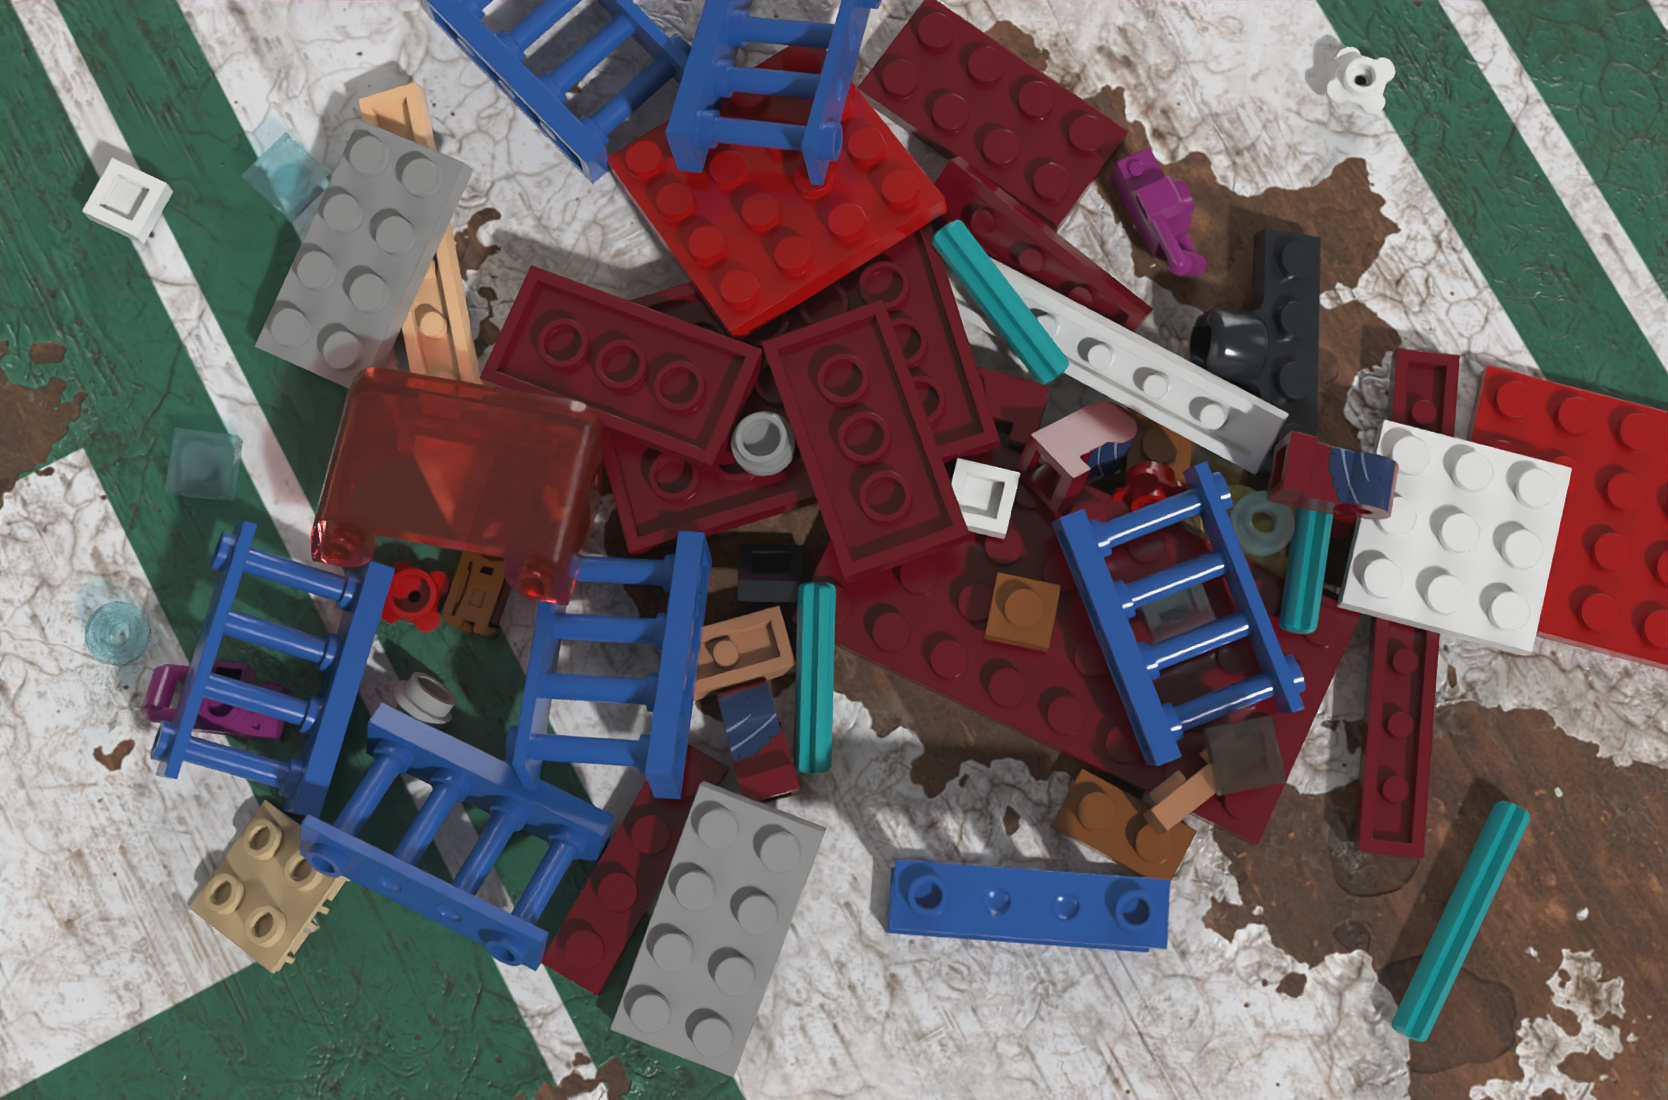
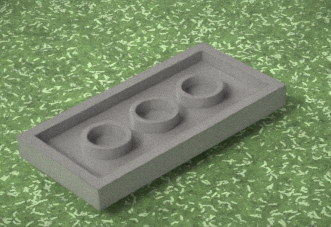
M358 119L255 347L370 398L473 169L462 161Z
M703 781L698 788L610 1030L734 1077L826 827Z

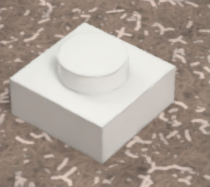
M112 158L82 212L90 220L144 245L173 190L167 183Z
M957 458L951 485L968 531L1001 539L1005 538L1020 477L1019 472Z

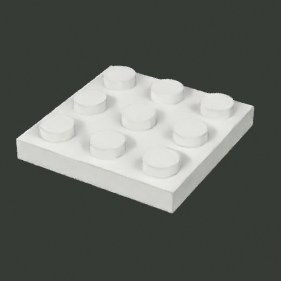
M1383 420L1378 426L1372 453L1389 457L1399 464L1390 518L1387 519L1357 518L1337 607L1524 656L1532 653L1572 468Z

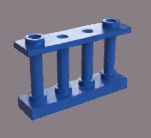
M422 0L429 18L592 184L610 170L605 147L609 143L607 135L671 78L680 85L691 50V46L678 34H674L669 38L632 0H596L613 18L549 75L542 72L536 77L522 63L526 58L524 51L582 0H544L507 33L501 29L496 34L481 21L485 16L482 10L493 0ZM632 36L655 60L591 117L584 114L577 119L563 105L567 101L565 93L627 38Z
M706 0L665 131L677 169L680 171L702 173L709 148L715 149L718 143L802 151L810 183L813 185H823L829 162L837 161L841 153L843 129L840 121L870 10L878 9L882 0H841L835 24L750 17L749 12L753 0ZM748 42L828 49L821 74L737 67L735 65L739 47L745 48ZM733 92L814 99L807 126L723 118L720 116L724 97L730 98Z
M1207 461L1183 471L1189 486L1187 491L1101 523L1097 518L1089 521L1085 509L1051 522L1146 765L1159 766L1182 757L1176 741L1184 739V731L1272 697L1278 713H1294L1304 709L1299 693L1306 690L1302 672L1292 655H1283L1226 511L1233 507L1228 485L1220 472L1211 473ZM1200 514L1213 551L1126 585L1121 579L1113 582L1104 557L1112 554V547ZM1224 575L1237 612L1150 646L1146 641L1137 643L1128 621L1129 618L1136 616V608ZM1248 636L1262 673L1175 707L1170 702L1161 705L1152 680L1160 677L1159 670Z
M243 521L234 526L232 534L222 532L216 544L210 569L220 573L172 723L166 721L160 723L152 745L150 759L160 761L156 775L168 779L177 780L182 762L184 761L279 788L278 794L286 797L283 811L304 817L309 814L319 819L395 568L368 561L357 565L355 573L347 571L345 576L334 574L252 548L251 543L257 524ZM242 572L336 601V608L344 610L337 634L328 633L323 638L232 610L231 607ZM222 635L316 662L317 670L325 672L317 697L309 695L304 700L212 673L211 670ZM207 698L298 725V732L306 734L298 759L290 757L287 763L191 736L202 699Z
M551 525L548 547H540L536 558V581L538 585H541L519 724L518 726L511 725L509 727L505 747L506 762L508 765H512L525 789L538 790L542 761L637 767L639 774H645L654 798H681L712 558L704 532L679 531L676 553L666 554L665 560L575 555V550L565 525ZM571 581L663 586L664 592L670 593L667 613L659 612L656 619L566 613ZM561 640L655 645V650L662 652L659 673L650 672L648 679L556 673ZM552 699L646 705L647 712H653L650 734H641L639 740L546 734Z
M381 702L368 722L366 754L374 758V763L333 826L307 814L301 824L300 855L306 858L310 866L326 876L333 878L343 876L485 946L487 952L492 957L506 965L519 966L522 964L537 971L543 960L549 932L535 926L572 859L577 860L581 858L596 866L607 847L615 815L539 779L538 790L525 789L512 765H508L500 759ZM407 773L431 785L433 790L393 854L390 855L358 839L357 836L396 775ZM464 801L489 813L491 819L452 884H449L416 866L455 802L461 803ZM523 830L546 841L550 847L510 914L476 897V894L513 831Z
M896 859L895 867L891 868L887 934L1148 953L1149 948L1167 949L1170 879Z

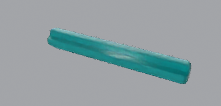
M1503 800L1494 804L1392 1020V1028L1410 1040L1424 1042L1431 1033L1530 821V814L1520 806Z

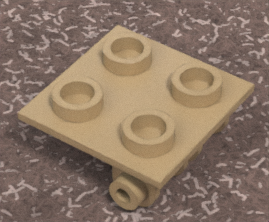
M264 800L189 908L274 974L276 971H280L285 962L293 964L296 959L294 954L308 936V933L304 930L308 928L316 931L319 925L312 919L318 911L327 915L330 908L324 904L325 900L332 901L345 881L350 882V880L343 876L337 878L326 876L310 866L306 858L300 855L301 825L269 801Z

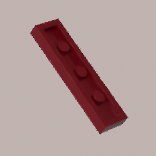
M960 156L949 161L934 183L945 197L948 211L933 221L941 228L952 221H962L989 257L1136 333L1152 312L1153 308Z
M688 744L680 799L654 798L646 780L544 954L542 964L599 996L664 884L700 784L705 781L720 787L730 770L728 766Z

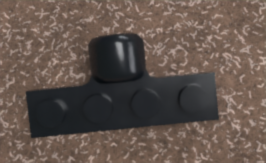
M1264 228L1255 233L1253 238L1252 307L1250 312L1214 307L1197 318L1189 338V362L1289 414L1261 469L1256 474L1248 471V476L1270 479L1275 445L1292 430L1317 436L1321 237L1271 228Z

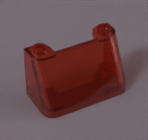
M369 367L361 370L353 378L345 397L311 530L312 561L338 567H358L364 565L373 558L378 543V536L504 558L506 581L521 596L533 601H544L568 606L602 499L603 421L595 410L575 400L382 367Z

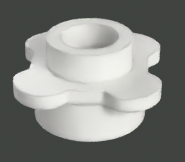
M1354 47L1342 49L1335 59L1338 66L1336 75L1333 80L1328 82L1325 89L1328 99L1349 111H1362L1367 115L1379 113L1385 106L1383 92L1386 83L1395 76L1393 63L1387 58L1374 60L1362 56L1359 50ZM1358 76L1363 77L1366 80V84L1358 85L1355 82V78Z

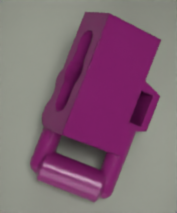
M1150 147L1116 162L1111 181L1151 258L1165 253L1168 258L1169 270L1173 274L1193 278L1201 276L1206 270L1207 262L1204 256L1197 252L1187 233L1192 223L1189 213L1194 211V202L1184 181L1181 178L1172 180L1170 174L1164 175Z
M216 661L212 667V673L225 676V672L241 674L240 681L291 696V691L281 686V684L272 682L257 684L255 671L247 664ZM164 664L154 669L141 708L142 714L149 722L161 723L166 721L172 723L176 709L169 707L178 681L185 682L190 666ZM203 698L192 732L284 742L287 722Z

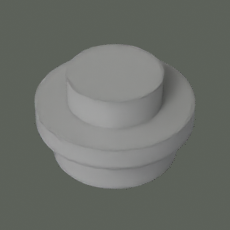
M760 411L746 416L738 423L732 434L731 448L737 463L745 471L758 476H768L776 474L788 466L796 451V439L791 425L785 418L773 412Z
M414 672L408 681H399L393 689V696L398 702L397 710L437 729L446 728L452 720L450 710L455 705L456 699L443 684L431 676L421 672Z

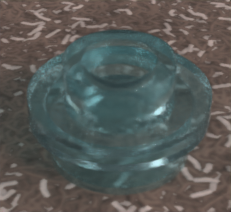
M1266 491L1247 494L1237 502L1230 514V521L1241 549L1256 556H1268L1279 552L1291 540L1295 529V519L1290 506L1266 501ZM1264 512L1270 515L1274 522L1273 531L1262 533L1255 529L1252 523L1253 514Z
M122 601L109 602L97 608L89 617L85 627V642L90 653L101 662L113 666L127 665L139 659L148 648L151 639V626L147 616L136 606ZM119 624H127L129 627L128 639L121 645H113L110 640L112 629Z

